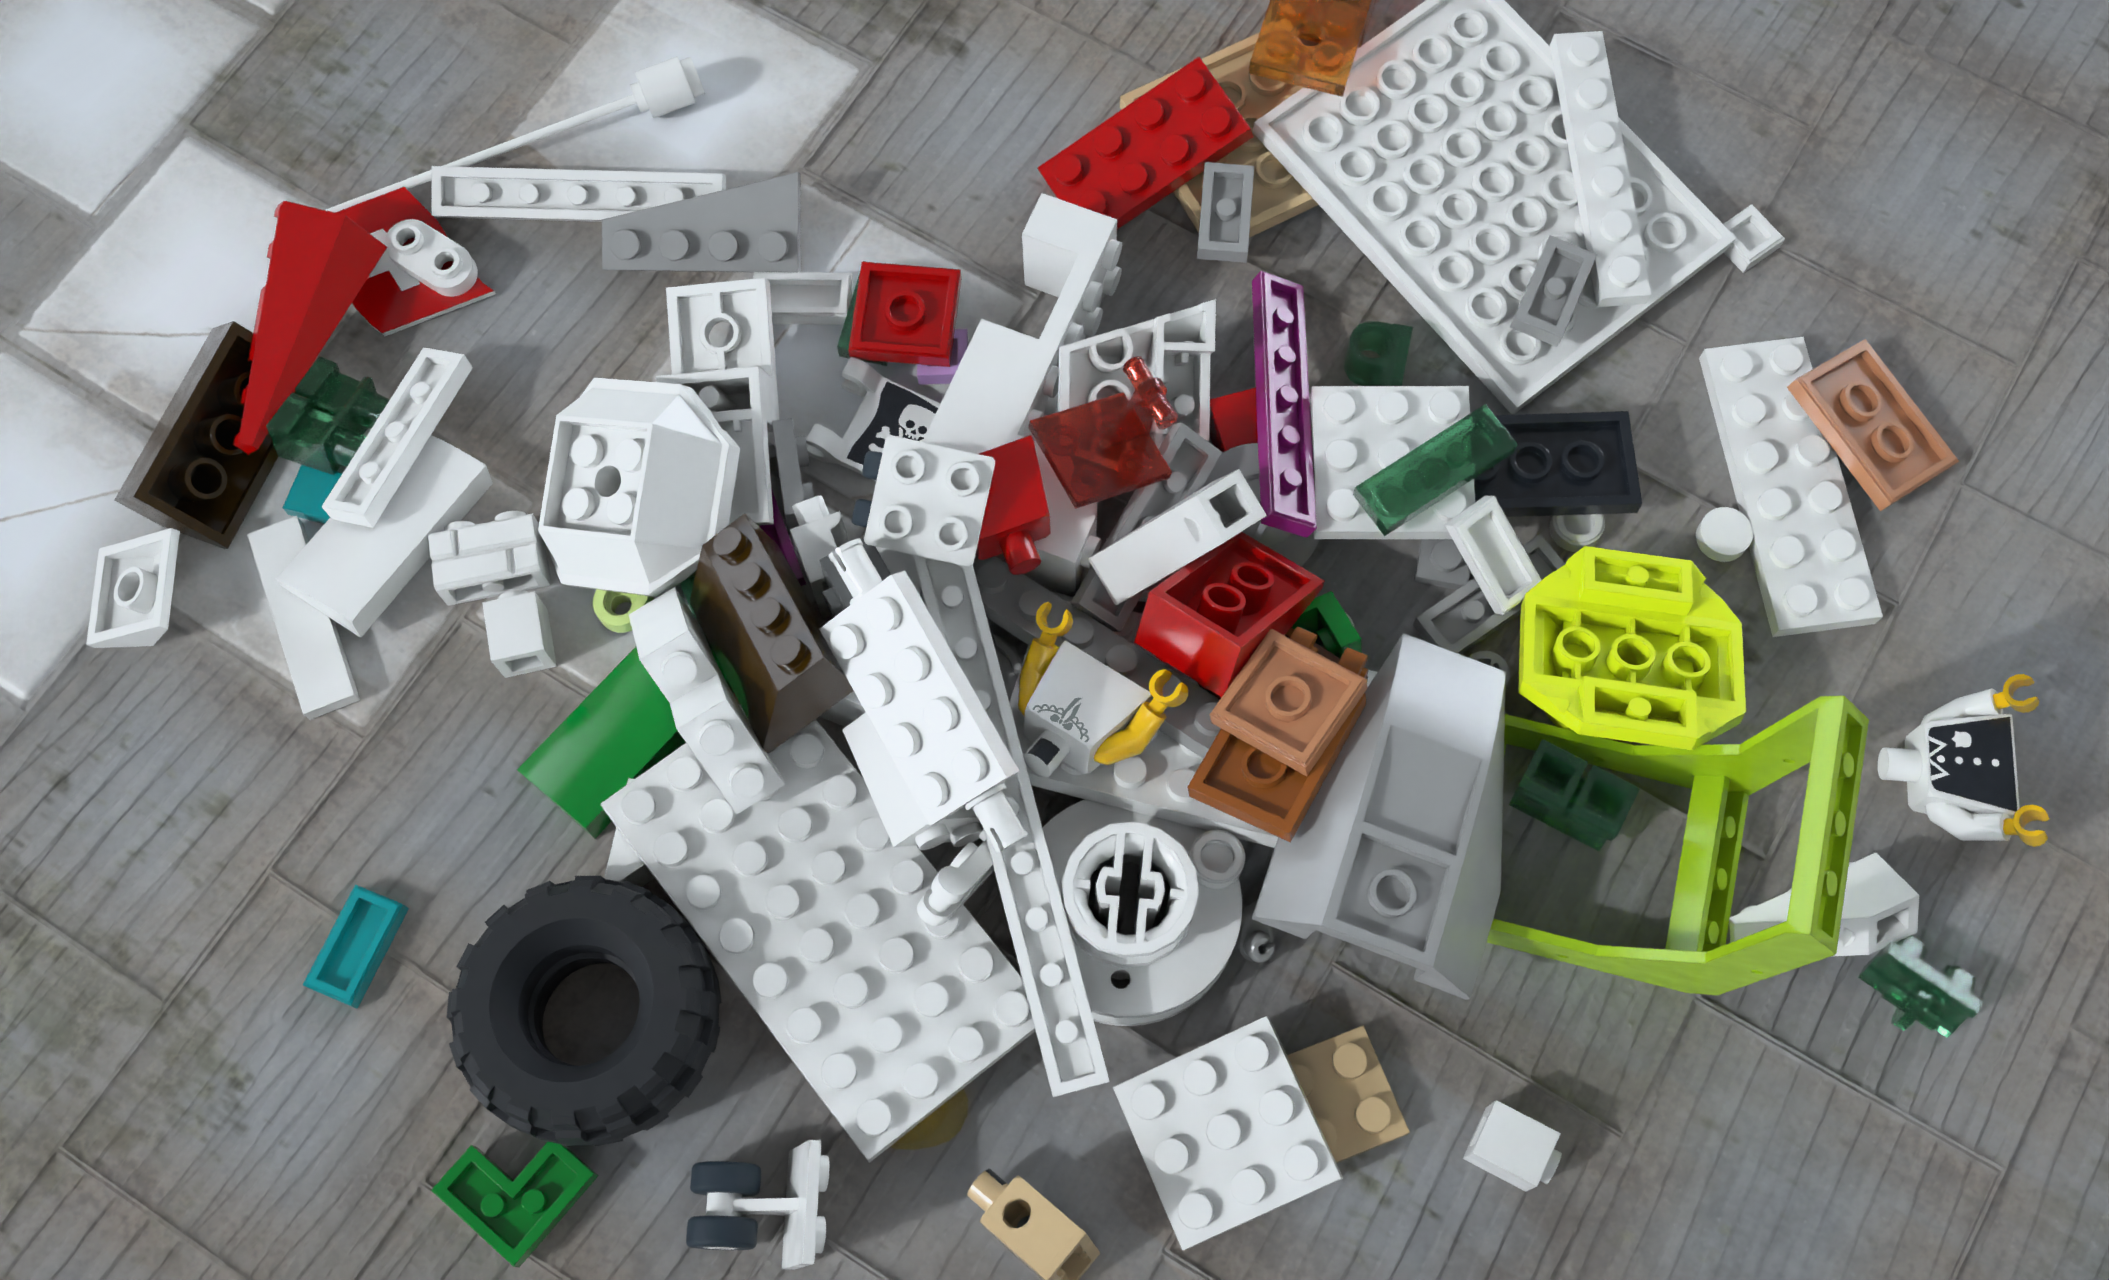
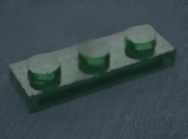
M1484 404L1357 485L1353 496L1381 533L1386 536L1512 455L1518 444L1488 406Z

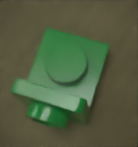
M1332 591L1314 598L1292 626L1293 629L1300 627L1317 634L1318 638L1315 643L1341 658L1347 647L1362 653L1361 637Z

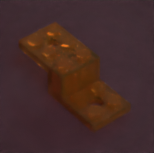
M1270 0L1250 60L1249 74L1343 97L1357 50L1364 43L1376 0ZM1297 37L1317 42L1320 44L1316 46H1306L1301 44L1297 40Z

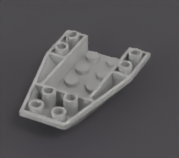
M1403 633L1365 691L1366 706L1291 843L1278 837L1252 919L1303 939L1308 938L1315 931L1322 932L1415 967L1417 969L1413 980L1460 998L1470 999L1501 892L1506 671Z

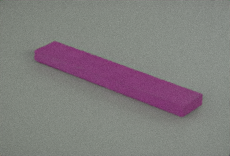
M1260 271L1252 280L1260 505L1267 515L1261 519V524L1307 538L1317 529L1304 289L1303 285Z

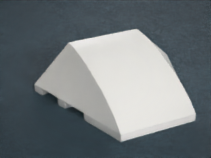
M1216 299L1059 347L1058 450L1066 452L1070 458L1140 482L1173 424L1183 423L1209 442L1210 355L1215 352Z

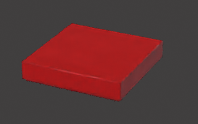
M861 262L848 349L849 356L860 360L950 367L962 280L961 269Z

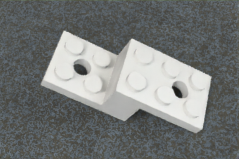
M766 278L667 287L672 374L656 376V382L682 384L692 388L711 411L722 430L727 431L740 447L729 525L744 513L758 526L774 524L767 432H773L772 421L780 419L770 282ZM729 322L734 330L731 342L724 347H713L709 340L711 329L717 323Z

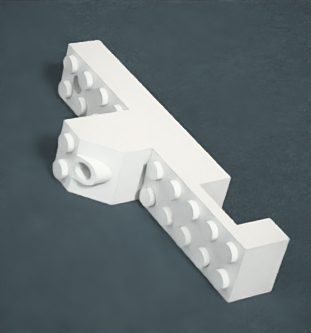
M1041 193L1022 233L1025 285L1059 297L1040 338L1036 339L981 318L922 442L979 454L1029 435L1032 436L1049 509L1051 534L1034 542L1041 558V564L1024 575L1049 591L1074 597L1092 566L1088 558L1098 553L1101 545V538L1096 537L1098 492L1081 485L1067 453L1045 445V435L1041 433L1048 419L1055 421L1058 417L1059 347L1084 340L1086 335L1094 337L1103 314V309L1099 308L1105 294L1109 296L1114 294L1120 280L1122 269L1117 267L1116 264L1121 254L1122 242L1117 241V219ZM876 547L891 574L906 571L926 606L913 554ZM1003 553L996 555V557L1006 563ZM976 555L974 563H976L979 560ZM853 691L820 715V717L847 727L866 711Z

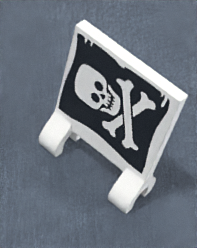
M850 357L842 372V377L845 378L842 388L857 395L865 396L842 439L830 429L815 423L806 439V444L809 445L807 448L809 456L826 463L842 465L862 475L866 453L868 451L883 453L887 436L893 435L922 442L941 403L883 377L864 361Z

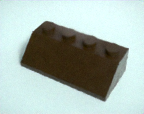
M235 321L213 328L114 501L162 527L173 528L184 535L223 549H228L323 376L312 369L308 370L258 450L248 455L233 444L235 436L240 432L245 404L241 403L243 390L249 383L252 361H249L253 333Z
M744 513L702 545L689 603L763 750L769 754L854 690L819 630L823 624L780 547L751 518Z

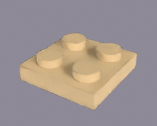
M1364 1025L1287 1055L1336 1163L1410 1133Z

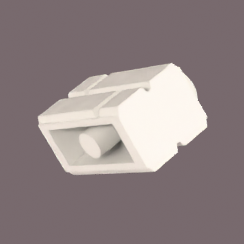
M506 511L498 514L495 517V521L476 525L470 521H455L445 525L444 531L428 535L430 557L432 559L433 584L436 592L448 606L495 597L512 590L525 591L550 586L551 578L546 543L538 531L539 523L533 513L526 515L522 511Z

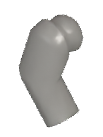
M1257 899L1242 910L1237 945L1245 959L1251 962H1265L1273 956L1275 951V944L1272 943L1273 927L1252 919Z

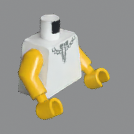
M1043 603L1036 612V623L1042 632L1040 638L1032 640L1019 679L1018 709L1025 717L1023 734L1028 740L1033 742L1032 746L1024 754L1025 764L1035 774L1047 778L1050 777L1062 761L1077 771L1088 774L1100 764L1110 765L1141 754L1167 717L1164 713L1166 708L1180 706L1186 701L1188 697L1187 685L1180 682L1174 693L1164 697L1163 687L1172 676V672L1166 669L1159 670L1152 676L1149 682V692L1067 641H1064L1058 647L1055 645L1057 637L1065 635L1072 628V614L1066 609L1061 624L1055 628H1049L1046 620L1051 611L1052 603Z

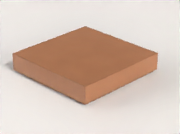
M1270 629L1209 714L1211 723L1301 774L1308 776L1368 689L1367 679Z

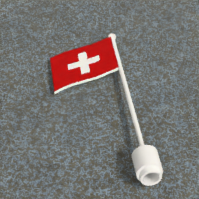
M678 56L636 71L635 74L638 82L630 84L632 95L443 166L469 167L634 104L638 105L640 112L650 109L653 118L696 103L694 98L705 94L691 57L679 61ZM432 170L326 209V211L348 216L383 244L388 231L398 222L408 219L422 221L448 237L437 219L408 191L410 188L432 181ZM415 237L408 239L402 246L413 243ZM385 251L352 304L375 330L384 336H388L493 296L496 293L477 277L475 284L466 293L454 297L441 295L399 269ZM454 261L444 263L441 270L449 269Z

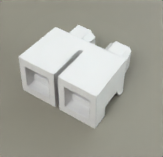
M820 495L792 506L799 526L790 529L821 616L823 621L826 622L834 617L822 594L829 587L824 580L819 560L836 551L835 549L849 542L841 512L829 514L824 499Z

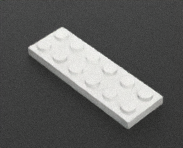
M1804 337L1704 349L1699 360L1738 508L1749 519L1753 528V539L1749 545V550L1772 637L1876 624L1883 615L1837 453L1787 388L1795 379L1812 370Z

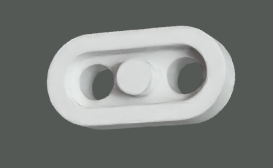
M408 219L398 222L388 231L384 245L387 246L386 252L394 264L437 293L449 297L459 296L466 293L475 284L478 269L469 252L429 225L419 220ZM415 237L413 243L402 246L408 239ZM454 261L449 269L441 270L444 263Z

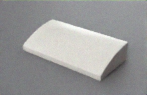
M431 435L373 528L335 520L330 517L275 580L279 585L361 638L430 558L428 535L444 531L445 525L451 522L461 521L493 484L487 466L453 445Z

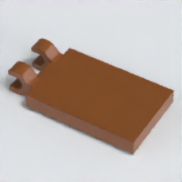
M1297 627L1290 639L1316 653L1319 652V649L1313 646L1318 638L1317 634ZM1347 647L1338 664L1365 679L1368 675V669L1364 668L1368 655ZM1363 694L1308 776L1301 774L1227 731L1220 729L1187 787L1189 797L1291 843L1366 706V694Z

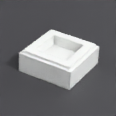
M1752 204L1723 224L1737 238L1724 254L1742 273L1779 249L1785 240Z

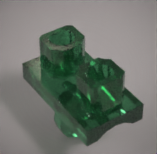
M1913 935L1896 943L1891 941L1864 965L1858 976L1859 979L1879 991L1883 999L1897 1007L1891 1024L1904 1031L1916 1020L1929 1030L1933 1031L1935 1029L1948 1038L1966 1019L1973 1018L1978 1014L1983 1001L1973 995L1976 977L1959 966L1947 965L1938 972L1923 962L1928 951L1925 943Z

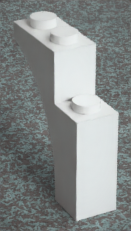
M673 587L629 614L639 660L669 701L676 729L736 815L784 786L781 774L768 753L763 750L750 723L729 688L712 654L701 625L677 589Z

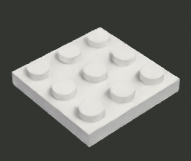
M1312 386L1310 406L1317 522L1314 539H1452L1444 524L1475 503L1469 386Z
M1268 1016L1113 1087L1182 1251L1343 1179Z

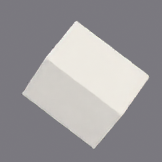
M169 528L99 549L87 646L93 648L153 646L168 630L180 531Z

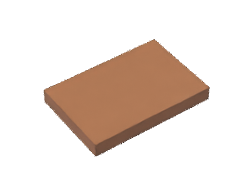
M1866 339L1798 377L1787 386L1788 390L1880 512L1959 462Z

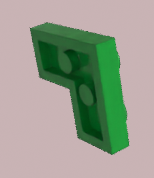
M547 1142L513 1180L478 1147L470 1145L431 1191L513 1267L520 1268L599 1175L565 1145Z

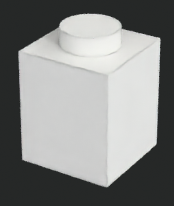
M512 590L502 593L496 600L482 602L490 659L505 678L557 667L548 609L535 591Z
M1496 1100L1485 1108L1463 1159L1526 1192L1537 1187L1540 1181L1548 1184L1553 1177L1562 1155L1561 1152L1554 1149L1561 1133Z

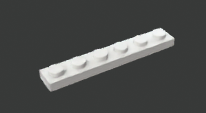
M1603 32L1554 34L1550 43V50L1586 250L1597 254L1590 271L1596 307L1646 304L1652 293Z
M432 166V216L438 218L602 222V219L726 190V175L722 173Z

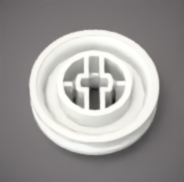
M1086 799L1066 808L1044 825L1043 832L1093 1021L1115 1026H1137L1168 1019L1198 1002L1213 987L1224 971L1240 931L1242 894L1239 878L1230 886L1221 889L1208 888L1197 882L1196 868L1189 857V852L1194 840L1207 830ZM1125 862L1139 865L1135 906L1137 907L1133 934L1131 935L1116 932L1120 898L1118 894L1122 866ZM1108 864H1112V868H1111V867H1104V866H1106V865H1108ZM1101 869L1096 883L1092 913L1088 906L1090 878L1095 871ZM1164 878L1170 886V893L1164 918L1156 926L1165 892ZM1111 978L1118 980L1130 979V984L1124 989H1118L1111 983Z

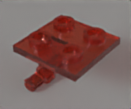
M1140 356L1129 359L1123 365V372L1128 376L1135 388L1130 400L1122 392L1029 421V430L1075 509L1171 477L1172 471L1149 434L1154 420L1159 429H1166L1178 420V414L1165 396L1167 393L1165 384L1160 378L1153 377L1144 363V359Z

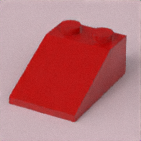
M1240 532L1218 547L1188 563L1149 591L1134 643L1154 654L1159 660L1168 663L1197 681L1205 689L1222 697L1269 630L1273 629L1285 635L1322 590L1325 581L1247 534Z

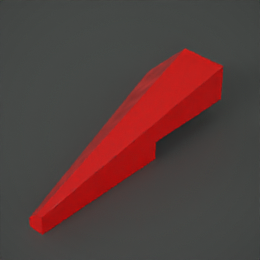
M288 201L281 202L275 209L274 217L277 218L274 240L268 247L267 258L270 259L267 281L260 292L249 354V361H252L249 383L243 390L241 403L245 404L240 432L235 436L233 444L248 455L258 450L387 249V246L346 215Z

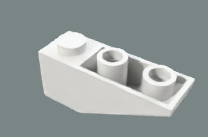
M1237 469L1212 481L1088 558L1112 601L1115 605H1118L1228 541L1267 515L1240 469Z
M1873 853L1855 862H1849L1837 953L1834 956L1870 955L1914 935L1918 931L1919 894L1877 853ZM1791 889L1762 904L1749 906L1739 914L1730 917V943L1787 921Z

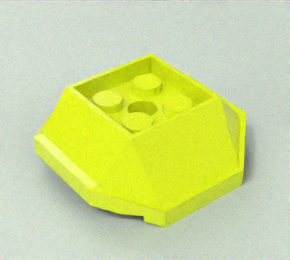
M1584 546L1571 556L1565 565L1546 576L1525 593L1520 614L1518 693L1541 708L1555 726L1573 730L1580 735L1693 750L1739 725L1746 713L1742 623L1725 601L1704 583L1706 580L1705 576L1691 560Z

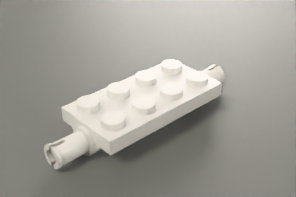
M860 538L841 545L835 549L836 551L831 552L828 557L834 563L853 598L849 602V607L819 628L929 825L931 826L945 819L963 807L966 810L973 808L995 847L996 854L1028 836L1027 831L1023 829L1002 792L1007 788L1004 781L1018 773V767L906 571L891 574L882 581Z

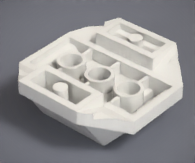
M593 378L580 398L556 415L538 531L546 543L561 584L659 597L682 583L697 570L702 545L729 525L740 447L727 431L722 430L711 411L692 388L682 384Z

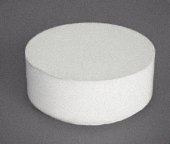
M1719 507L1708 512L1696 530V541L1700 550L1707 557L1720 562H1729L1739 558L1749 547L1753 539V528L1749 519L1740 511L1729 507Z
M1603 514L1552 516L1549 524L1550 534L1555 543L1561 548L1571 552H1578L1584 546L1593 547L1596 545L1604 531L1605 518Z
M1209 830L1202 833L1194 840L1189 852V857L1196 868L1197 882L1208 888L1221 889L1230 886L1239 878L1245 864L1243 845L1237 837L1224 830Z

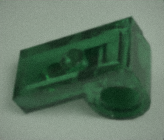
M1367 321L1359 324L1351 333L1345 354L1344 371L1347 377L1360 386H1402L1413 327L1379 321ZM1371 350L1380 357L1369 358L1364 356L1361 351Z

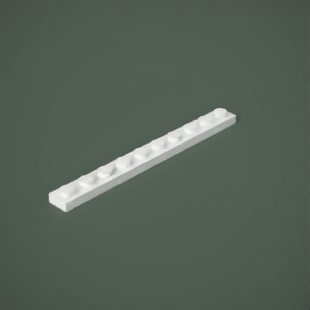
M913 555L927 610L1019 769L1018 773L1004 781L1007 788L1002 792L1023 829L1027 831L1028 836L996 854L995 847L985 830L984 832L1052 1096L1057 1097L1109 1083V1077L973 565L968 567Z

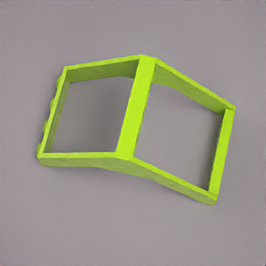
M1820 696L1741 744H1703L1693 750L1657 745H1631L1601 737L1580 735L1573 730L1505 714L1504 754L1506 744L1690 788L1692 792L1665 949L1596 945L1497 919L1492 921L1487 943L1684 993L1720 995L1836 955L1869 719L1845 696ZM1810 763L1787 921L1726 944L1749 795Z

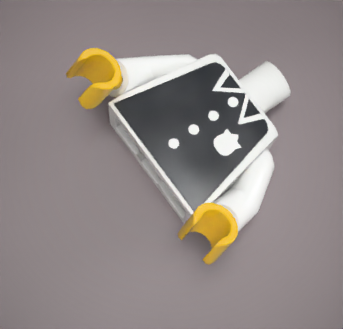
M2016 674L2005 682L2002 692L1997 693L1996 690L1991 688L1956 698L1924 716L1921 724L1906 736L1905 749L1887 747L1881 749L1878 757L1879 777L1882 780L1907 781L1909 807L1913 811L1927 814L1930 821L1962 841H2008L2011 835H2018L2021 841L2029 846H2041L2048 839L2046 832L2041 830L2028 831L2024 827L2031 821L2038 820L2043 822L2050 820L2046 810L2040 806L2032 804L2020 808L2013 718L2010 714H2002L2003 708L2009 706L2021 713L2031 712L2037 708L2040 702L2038 697H2031L2024 701L2013 699V694L2018 688L2035 683L2033 678L2025 674Z

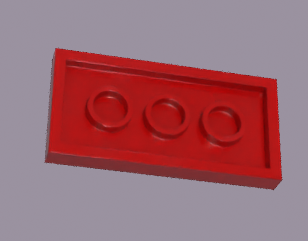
M1197 57L1040 165L1038 170L1058 199L1117 219L1118 230L1203 172L1205 162L1216 163L1254 136L1247 122L1202 59Z

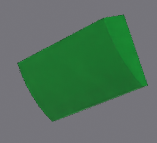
M637 647L612 670L517 769L520 774L594 839L612 822L603 810L601 803L625 787L628 778L636 779L686 743L676 729L669 701L639 660ZM712 651V654H713V656H714V658H715V660H716V662H717V664H718V666H719V668H720V670H721V672H722V674H723V676H724V678H725V680H726V682H727L729 688L731 689V691H732V693H733L734 691H733V689H732V687H731V685H730V683H729V681H728V679H727V677H726V675H725V673H724V671H723V669H722V667H721V665H720V663H719V661H718V659H717L715 653Z

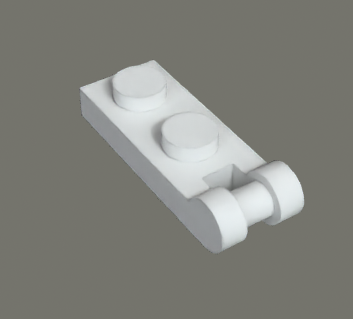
M984 829L979 835V838L984 842L977 847L970 841L956 856L950 866L940 869L932 882V888L927 890L919 901L917 911L924 922L933 926L946 923L954 912L994 872Z

